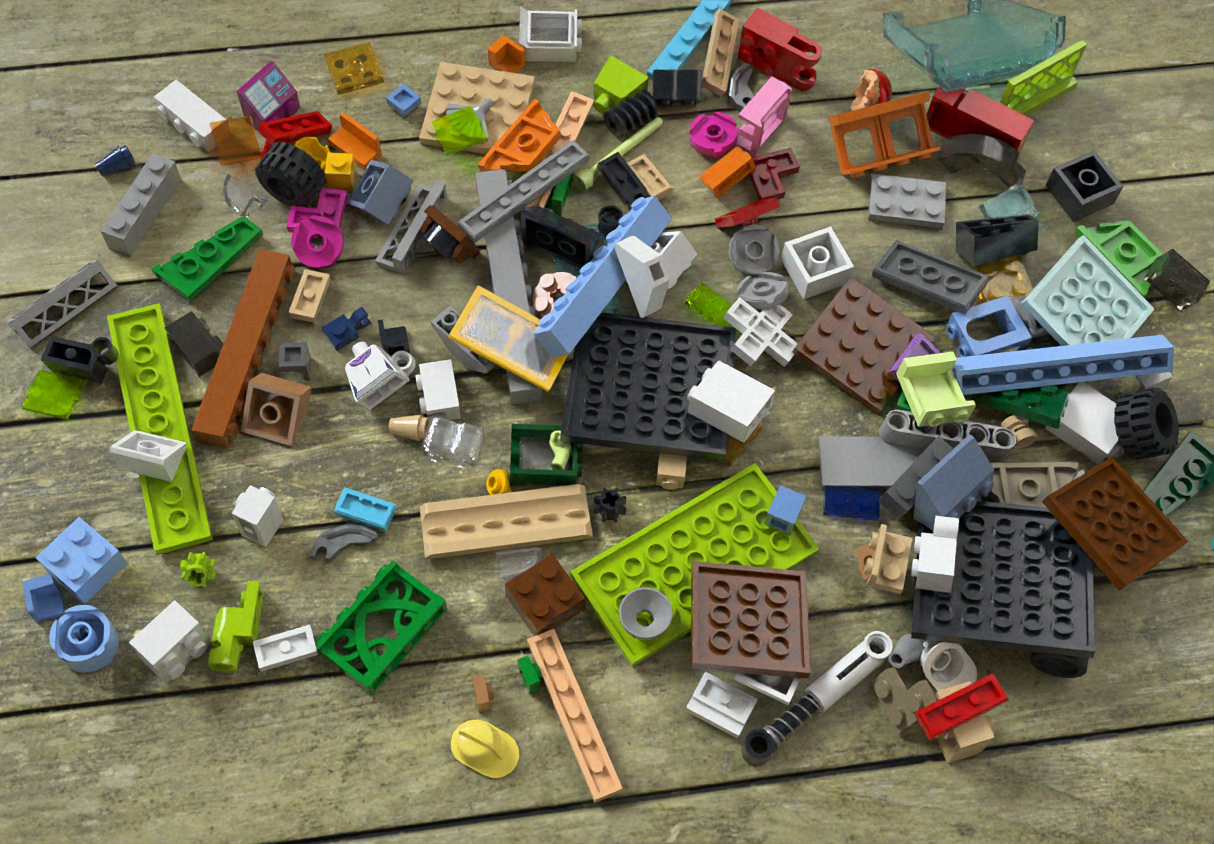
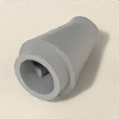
M910 634L900 637L894 650L889 654L890 664L895 668H901L906 664L919 661L924 650L923 641L911 639Z

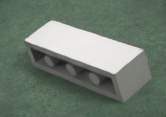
M152 153L101 230L109 249L130 257L133 255L181 181L175 161Z

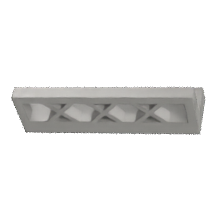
M436 180L432 188L423 184L418 185L375 260L376 265L402 275L405 274L424 240L422 237L424 233L420 230L423 222L428 217L424 211L429 205H433L440 211L447 199L445 182ZM422 193H424L428 196L426 197L424 203L421 205L419 202V198L421 197ZM417 213L412 224H410L408 221L409 216ZM406 232L401 243H398V235ZM395 252L392 257L393 262L385 260L387 254Z
M92 260L6 322L31 348L117 285L98 260ZM98 272L108 283L101 290L89 289L91 277ZM84 282H86L85 288H80V287H79V286L82 285ZM73 290L84 291L83 302L78 306L68 305L69 293ZM89 292L95 293L94 295L88 298ZM64 297V302H63V304H62V303H56V302H58L60 299H62V298ZM52 305L63 307L62 316L57 321L46 320L47 309ZM67 307H69V308H74L73 310H71L70 312H68V313L66 314V312H67ZM42 313L41 319H35V317ZM30 321L41 322L40 333L32 339L21 328ZM45 323H50V324H52V325H50L48 328H46V329L44 330V328H45Z

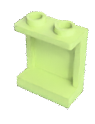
M954 352L904 358L896 373L918 427H935L949 422L962 423L969 419L976 407L974 400H965L952 371L957 361Z

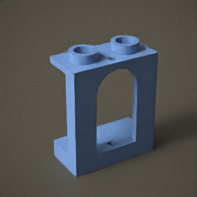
M1008 295L973 306L966 315L954 312L946 326L947 334L957 345L960 357L995 354L1013 348L1014 351L1026 350L1032 338ZM994 314L1004 332L1003 335L978 341L967 334L966 326L971 321Z

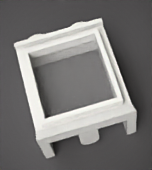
M520 6L519 45L525 49L526 61L576 62L577 52H581L582 38H577V34H582V19H577V9H575V12L527 11Z

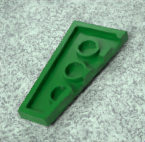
M242 216L217 230L215 236L205 241L202 239L193 244L194 248L183 254L177 253L170 257L171 261L162 266L158 264L151 268L156 277L191 302L263 236L262 229Z

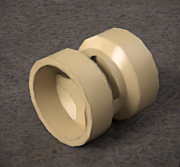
M1016 415L1008 417L1001 423V427L1008 428L1015 434L1016 444L1013 447L1015 450L1032 444L1038 438L1034 429L1029 427V420Z

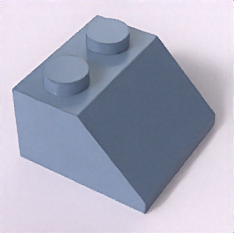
M371 160L346 203L377 221L389 225L390 221H393L398 215V207L402 200L406 199L410 194L411 185L414 180L389 164Z

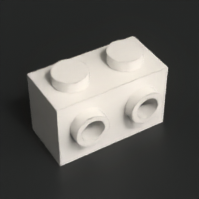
M250 485L245 493L239 495L235 509L232 512L241 535L264 547L268 545L283 521L275 495L263 487L257 489Z

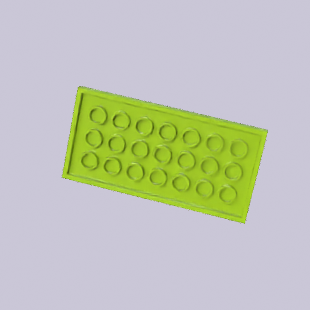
M756 463L570 571V577L631 667H634L691 632V566L693 561L791 570L819 552L820 548L798 519L791 535L765 525L768 511L777 491ZM646 587L660 591L666 596L672 607V620L668 629L660 637L653 640H639L632 637L623 629L620 622L619 610L622 600L628 593L638 588ZM642 612L636 617L638 624L645 627L651 625L654 621L652 615L647 612Z

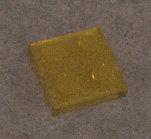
M1020 255L977 266L971 265L970 267L974 271L989 276L988 284L980 293L982 303L1007 295L1011 300L1029 295L1033 290Z

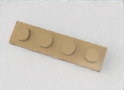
M719 9L714 15L702 78V87L720 97L727 90L739 24L738 18L722 9Z

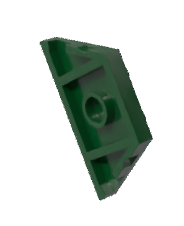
M1055 385L971 394V401L974 400L976 403L1058 429L1061 426V417H1064L1065 407H1067L1069 402V391L1057 388Z

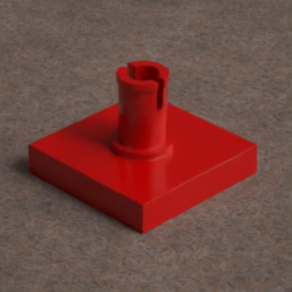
M777 198L760 200L716 217L714 220L717 228L735 226L741 223L743 227L753 224L759 225L757 218L760 215L780 208Z

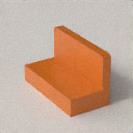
M343 112L339 115L341 128L328 138L329 145L340 153L353 154L354 163L365 171L371 160L377 161L382 156L379 137Z
M735 147L701 174L700 179L718 199L756 169V166L747 151L743 152L740 147Z

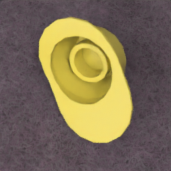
M470 720L461 724L453 733L451 750L455 758L478 773L490 778H502L510 774L517 766L519 748L515 740L495 726L481 720Z

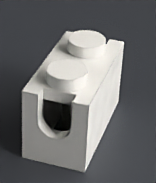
M451 359L419 364L421 374L415 376L418 391L423 390L424 398H419L421 414H427L431 423L461 419Z

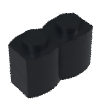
M653 70L652 97L655 103H658L659 107H671L672 103L676 102L682 103V107H695L696 103H700L702 100V70Z

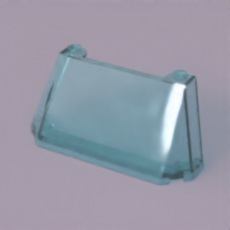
M969 0L967 15L909 27L904 26V17L900 12L891 11L883 13L884 37L943 91L951 92L1018 76L1053 56L1055 50L1061 48L1065 42L1066 16H1057L1011 0Z

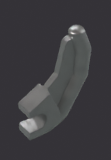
M748 63L737 68L729 79L728 99L739 112L746 106L744 103H749L754 97L747 85L753 72L752 66Z
M345 524L326 530L313 543L310 553L311 559L317 560L319 552L326 551V561L331 563L349 545L371 544L373 540L376 541L378 532L366 525Z

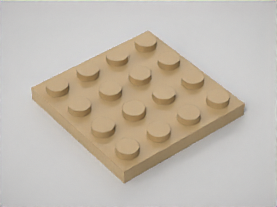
M440 62L419 137L420 144L487 154L529 106L535 76ZM487 98L493 101L494 106L485 113V123L489 139L474 140L466 138L456 132L450 125L447 117L448 103L479 106Z

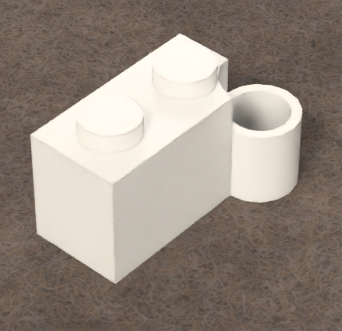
M935 516L933 534L922 533L921 537L915 536L914 553L919 554V559H913L911 576L917 577V589L951 593L959 518Z

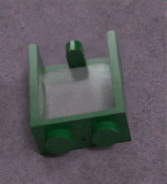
M512 424L510 486L515 484L575 485L577 477H582V461H577V453H582V444L569 442L572 453L564 470H553L551 464L555 454L550 446V436L554 431H561L562 426Z

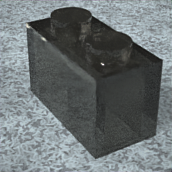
M1174 249L1157 257L1144 278L1180 311L1199 303L1211 282Z
M191 311L166 326L165 331L173 346L196 375L200 377L215 367L223 347V342L217 335L212 337L209 333L211 329L204 318L198 319Z

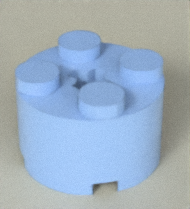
M78 605L69 608L59 620H55L50 630V644L68 668L77 672L88 673L111 665L118 649L119 637L115 627L104 613L90 605Z

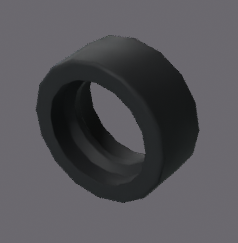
M1031 652L1030 660L1031 664L1043 673L1061 678L1082 677L1087 672L1089 658Z

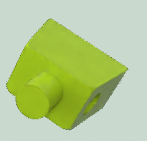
M610 56L594 82L593 97L596 101L593 103V107L597 112L604 114L608 108L612 109V107L618 106L620 102L626 101L637 92H642L643 89L648 91L649 77L617 58Z

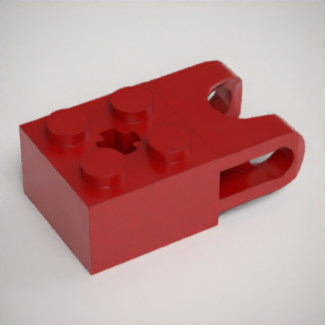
M757 8L742 26L737 58L798 90L808 91L816 82L817 73L813 66L821 59L822 47L818 43L799 34L798 28ZM805 52H812L814 55H807ZM799 74L807 77L809 80H801Z

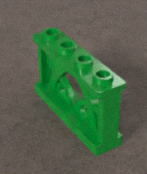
M392 560L388 566L384 565L378 570L375 580L369 587L364 586L358 592L356 601L349 608L345 607L338 614L337 622L330 629L327 628L321 632L317 638L316 649L318 654L327 659L357 683L362 690L372 696L447 611L446 600L438 593L435 594ZM400 581L406 586V594L403 600L398 599L399 591L397 587L394 593H386V588L392 582ZM413 591L428 602L426 606L410 601ZM396 611L394 627L399 636L395 641L389 638H376L366 643L365 627L367 616L380 612ZM403 612H406L404 619H412L408 626L400 624ZM354 624H355V631L352 630V629H350ZM346 637L349 639L347 645L342 646V648L353 649L357 646L358 650L350 655H339L335 652L334 647L341 638ZM378 645L386 647V651L382 655L376 654L377 648L371 653L369 652L370 649ZM360 657L368 671L362 675L348 663Z

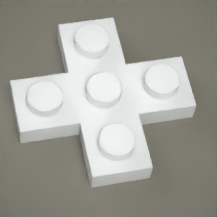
M739 297L723 317V319L743 334L730 350L750 366L765 351L785 367L794 356L792 351L798 343L781 331V329L793 314L780 304L772 308L763 309L759 313Z

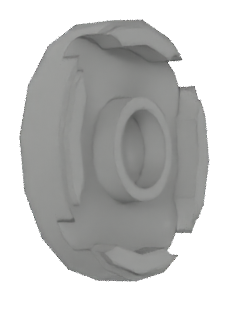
M753 224L744 226L733 235L729 243L728 253L730 261L738 271L745 275L757 276L759 275L758 273L768 272L773 268L779 259L780 247L778 239L768 228Z
M773 272L758 273V277L754 278L748 276L737 287L738 298L743 299L754 309L772 308L781 304L789 294L788 283L785 281V278Z

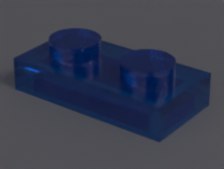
M825 486L823 515L878 521L880 517V503L878 502L880 491Z

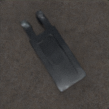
M619 152L597 163V169L625 205L627 204L629 211L632 209L631 205L635 199L650 197L646 187Z

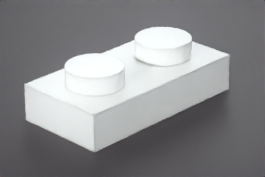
M310 625L253 641L261 672L318 655Z

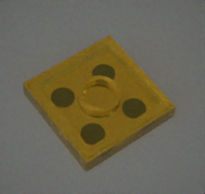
M370 42L324 54V59L337 95L384 83L383 75Z

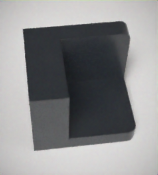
M383 319L377 320L382 349L391 357L398 351H405L410 354L406 327L400 326L384 329Z

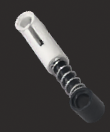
M880 631L869 633L864 641L804 690L805 696L800 697V702L791 704V709L783 711L782 717L775 718L771 726L766 725L763 729L760 728L750 732L746 736L741 750L745 762L755 767L766 764L771 755L778 749L781 740L785 741V737L790 732L794 733L796 727L799 725L803 726L802 722L808 717L812 719L811 715L814 712H825L872 671L882 666L892 652L893 645L890 637ZM869 646H878L882 653H873ZM862 661V663L859 664L855 669H853L848 675L845 674L858 662ZM760 743L765 748V752L755 753L751 749L750 744Z

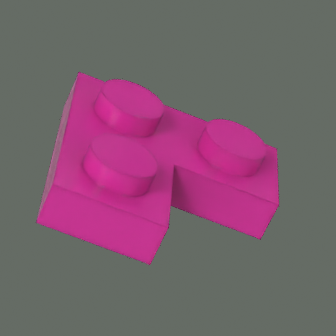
M322 188L317 208L291 206L286 225L287 231L293 233L295 227L300 222L302 223L312 216L326 217L340 228L348 198L347 191Z

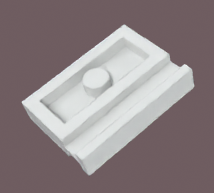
M705 671L685 711L738 739L758 699Z

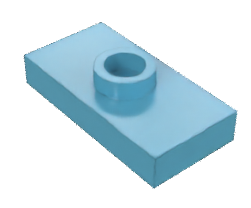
M344 487L333 512L336 516L387 532L397 506L394 503Z

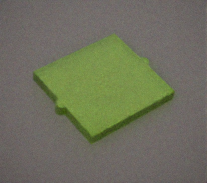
M471 105L431 121L437 134L436 140L441 143L446 156L487 140L481 128V120L477 119Z
M39 369L32 386L28 387L29 392L22 405V409L68 420L75 403L79 402L78 396L85 381L84 379Z

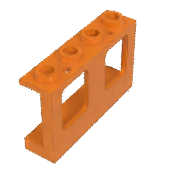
M929 91L830 116L829 121L841 175L850 174L851 178L866 175L865 170L873 168L874 172L888 169L887 164L893 162L896 163V166L911 163L910 158L918 156V160L933 157L932 152L941 150L940 146L933 147L924 105L925 102L930 101ZM912 116L915 119L920 147L914 151L896 154L889 124L893 120ZM868 128L871 133L875 160L858 166H852L849 162L844 136L848 132Z

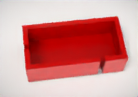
M946 76L932 96L927 111L930 131L1009 170L1022 151L1034 120L971 88L967 91L965 90V85Z

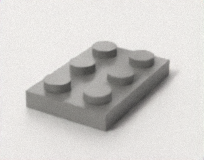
M872 174L870 179L868 220L942 229L945 223L946 182Z

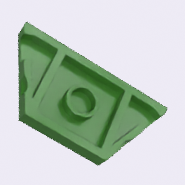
M1130 220L1118 221L1117 223H1099L1097 227L1085 228L1084 225L1078 226L1074 233L1079 238L1084 235L1125 279L1145 297L1164 254Z

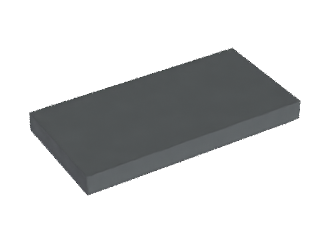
M898 240L893 243L872 270V277L965 315L989 281V276Z

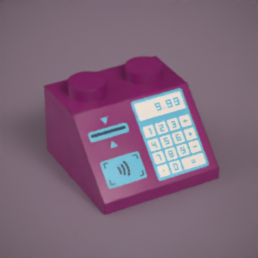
M273 61L265 65L237 90L245 123L257 131L260 123L290 117L300 107L297 91Z

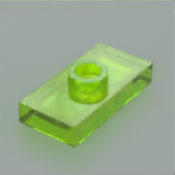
M701 282L685 299L686 305L712 324L724 327L732 326L723 317L733 304Z

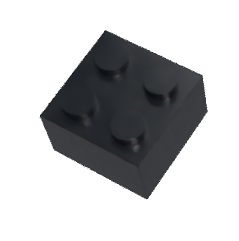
M1095 150L1054 167L1045 185L1073 222L1113 205L1123 189V185Z

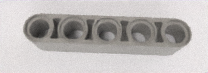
M903 410L890 411L879 428L880 437L887 443L927 448L940 436L954 449L970 434L975 438L987 459L993 461L1003 460L1016 444L1015 434L1005 427L969 421L942 423L935 427H918L913 413Z

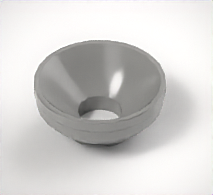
M646 587L638 588L628 593L622 600L619 610L620 622L623 629L632 637L639 640H653L660 637L668 629L672 620V607L669 600L660 591ZM647 612L652 615L654 621L649 626H641L636 621L637 615Z

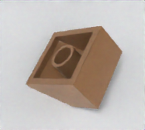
M260 373L249 380L241 432L292 446L307 415L312 387Z

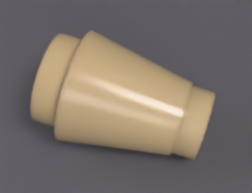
M424 415L391 418L389 421L390 434L420 442L423 439H428L430 436L431 421L430 418H426Z

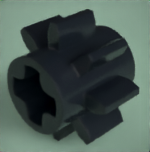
M604 487L601 496H594V503L597 505L594 506L593 513H600L602 522L613 520L616 523L619 514L626 515V507L623 505L626 504L627 497H620L618 488L607 490Z

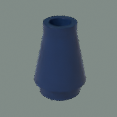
M118 145L104 158L96 162L95 165L103 177L107 174L129 169L136 162L126 145L122 147Z

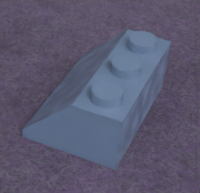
M969 434L917 482L913 518L933 531L935 516L960 519L961 515L965 512H970L974 508L977 500L982 495L987 496L994 486L992 481L994 468L973 436Z

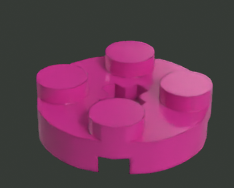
M714 112V116L707 117L706 113L695 118L690 125V145L698 152L710 155L712 158H721L724 153L733 149L738 141L737 124L731 116L725 113ZM718 132V135H716V136H711V135L709 134V133Z
M312 216L295 227L291 237V246L295 255L303 264L317 269L330 267L335 264L343 252V232L330 219L322 216ZM318 235L322 236L324 245L320 246L319 249H315V245L311 243L312 239H317Z

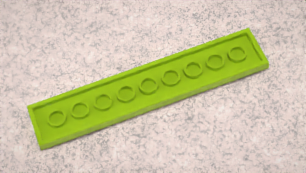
M158 303L109 315L107 319L112 344L119 353L116 364L130 433L136 430L187 443L172 482L139 474L154 551L156 555L212 541L213 537L162 307Z

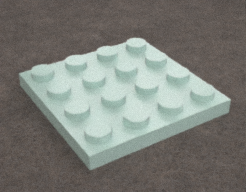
M1084 235L1076 240L1021 303L1061 346L1129 339L1154 310L1148 301Z

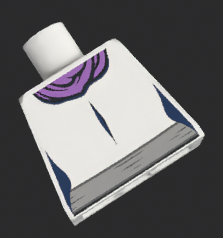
M359 342L353 346L352 351L355 358L346 364L345 369L357 403L371 410L410 381L391 356L374 344L368 347L366 342Z

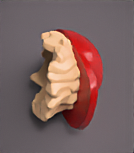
M873 68L865 70L860 78L859 86L852 89L856 99L852 102L850 109L853 111L890 101L892 87L888 77L881 71Z

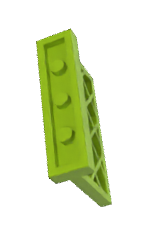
M1081 40L1009 80L1001 101L998 103H1002L1006 107L1027 116L1075 89L1078 81L1073 75L1087 44Z

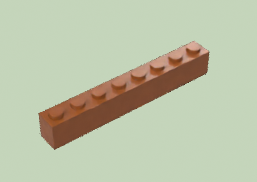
M262 249L258 251L191 429L198 443L228 449L231 439L234 440L237 436V423L239 417L243 416L249 380L253 379L256 370H260L262 367L264 348L270 344L272 326L278 322L280 304L285 302L288 282L294 278L295 267L292 266L290 256L287 254Z

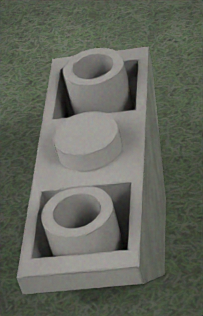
M451 306L447 307L431 321V325L450 353L469 370L488 373L497 364L448 338L460 314ZM472 325L467 334L502 352L500 348Z

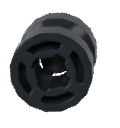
M615 205L604 206L598 213V231L604 235V239L619 226V220L623 217L622 210Z

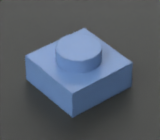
M402 84L386 97V101L390 107L405 117L421 104V97Z

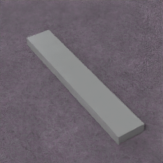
M572 140L458 221V227L476 243L590 161V155Z

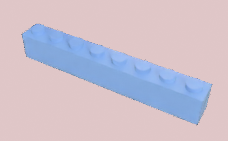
M656 196L645 199L641 197L632 203L630 212L624 215L619 220V226L607 235V241L593 253V259L580 269L581 274L567 286V292L564 296L554 302L553 310L539 321L540 326L533 335L552 358L570 354L626 280L613 244L630 236H635L651 247L672 220Z
M1163 335L959 357L956 358L957 361L952 371L963 395L1173 372L1174 346Z

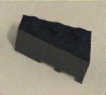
M1030 214L956 222L955 251L973 266L1016 255H1025L1028 252L1038 250L1039 221Z

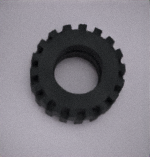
M285 142L273 144L255 168L256 178L262 187L275 199L290 207H308L326 182L325 173L314 158L302 149Z
M1154 387L1120 395V399H1117L1114 409V424L1119 443L1125 453L1132 459L1171 454L1178 443L1179 424L1175 407L1164 390L1162 391L1161 388Z

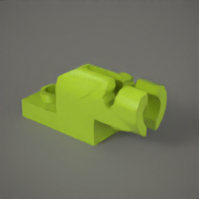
M248 581L246 591L243 590L241 593V608H220L215 619L211 639L215 649L210 650L207 665L210 666L209 669L212 671L227 673L237 671L244 645L254 646L253 641L257 640L264 590L259 581Z

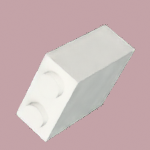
M718 360L712 369L708 368L705 371L701 383L691 388L687 400H689L688 413L745 443L772 407L775 390Z
M1079 382L1069 394V402L1067 407H1065L1064 417H1061L1060 428L1045 427V429L1098 465L1105 458L1113 457L1120 448L1116 445L1119 440L1114 424L1116 403L1085 382Z

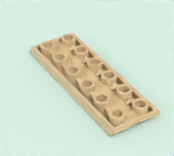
M580 484L431 502L420 506L425 560L593 538L585 486Z

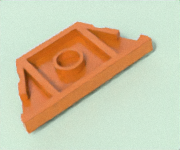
M537 99L530 103L478 163L480 171L505 169L506 172H529L541 162L562 137L558 127L551 121L550 116L542 109Z

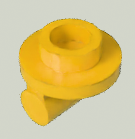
M496 469L490 473L486 482L490 495L512 492L506 470Z

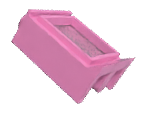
M774 77L767 81L738 115L739 118L749 123V125L744 124L738 130L740 135L735 146L747 151L752 156H757L758 149L783 120H786L792 93L791 87Z

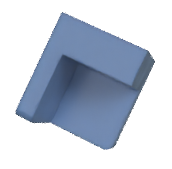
M780 485L768 511L765 525L791 535L798 514L805 501V495Z
M52 573L22 582L28 614L36 623L65 614L60 584Z

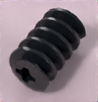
M643 89L642 92H637L626 101L620 102L618 106L605 111L603 118L611 133L615 135L619 133L622 137H625L627 130L633 132L635 126L640 128L643 125L642 121L645 123L650 122V116L656 118L658 111L652 95Z

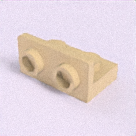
M881 524L877 533L872 532L869 549H873L872 558H867L864 575H868L867 586L901 594L904 587L912 538L886 532L887 525Z

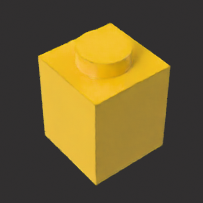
M327 153L325 177L328 189L353 192L356 177L353 154Z

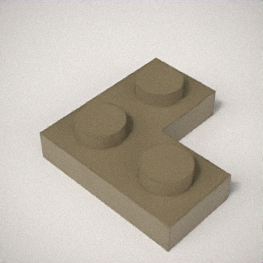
M895 667L886 669L870 682L897 734L906 732L918 723L914 715L916 711L938 701L927 680L919 681L907 690Z

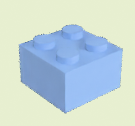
M80 517L36 557L42 567L49 574L52 573L55 579L84 605L127 564L119 550Z

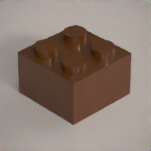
M553 554L505 583L506 598L533 636L552 629L555 630L584 611L585 597Z

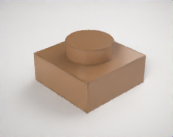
M484 674L474 675L472 677L478 711H489V701L495 700L492 682L486 683Z

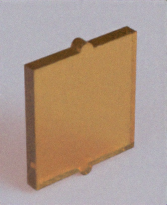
M251 116L234 119L228 117L227 120L210 122L221 166L235 163L243 165L246 161L261 158Z

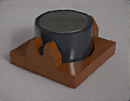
M429 205L424 212L428 217L423 222L420 230L424 233L422 237L449 262L455 260L459 264L469 256L475 259L479 255L480 250L463 230L433 205Z

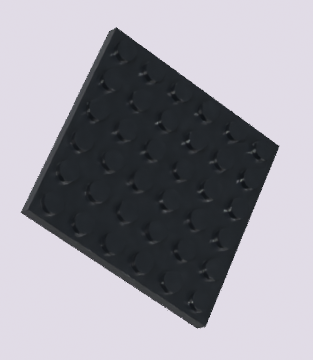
M601 312L574 347L560 441L725 461L728 434L688 413L689 400H687L691 388L701 383L705 371L708 368L712 369L718 360L733 368L734 352L730 349L735 344L736 328Z
M977 501L974 508L970 512H965L959 519L951 593L917 589V577H915L911 639L1086 658L1094 657L1093 560L1075 539L1071 537L1055 516L1051 514L1047 507ZM919 522L918 537H921L922 533L933 534V530Z

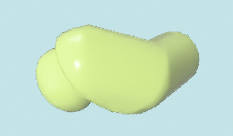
M554 431L550 436V446L555 454L551 464L553 470H564L572 453L570 443L560 441L561 431Z

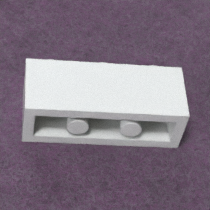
M173 81L154 96L157 105L156 111L159 116L164 120L168 119L171 121L176 130L181 134H187L197 147L201 146L210 152L231 135L227 120L179 81Z

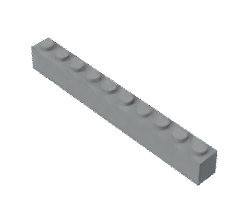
M505 169L475 173L479 206L512 184V179H507ZM512 216L484 236L493 294L535 316L534 306L528 305V300L532 299L530 284H525L524 278H528L526 262L521 263L520 256H524L523 242L517 241V235H520L519 220H514ZM497 313L503 351L510 339L508 330L515 323ZM525 329L524 336L520 340L514 341L507 356L540 373L539 367H543L541 351H536L535 344H539V341L533 335V332ZM506 370L511 405L543 400V389Z

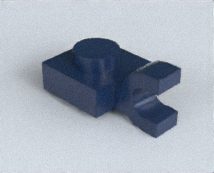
M360 307L352 313L349 319L342 314L321 328L337 351L359 338L356 331L370 325L371 322L367 318L368 314L365 309Z

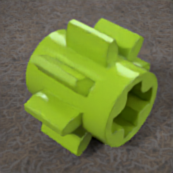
M190 552L188 561H181L179 569L183 572L180 579L186 580L191 588L201 585L205 588L208 579L214 580L216 570L213 569L215 559L210 560L205 552L202 554Z

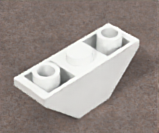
M630 236L613 244L640 317L644 318L661 309L670 281L661 255L635 236Z

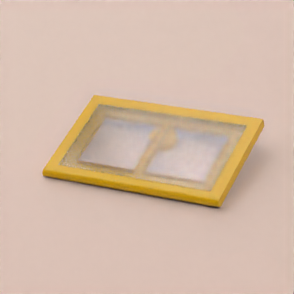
M479 285L448 336L449 339L546 392H549L568 356L563 355L552 358L533 335L540 326L539 318Z

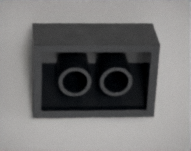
M534 205L521 211L522 242L576 267L582 268L594 257L593 253L604 245V235L599 231L582 226L573 219L564 218L551 209Z

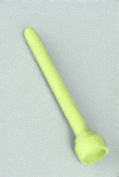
M659 117L653 119L602 160L616 152H619L621 156L626 154L663 124L662 119ZM597 164L590 169H581L572 176L575 186L580 191L585 192L593 186L595 177L600 174Z

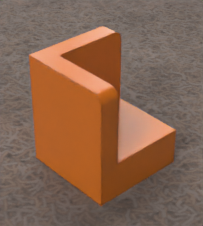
M503 35L488 48L489 65L497 71L517 74L526 65L525 49Z

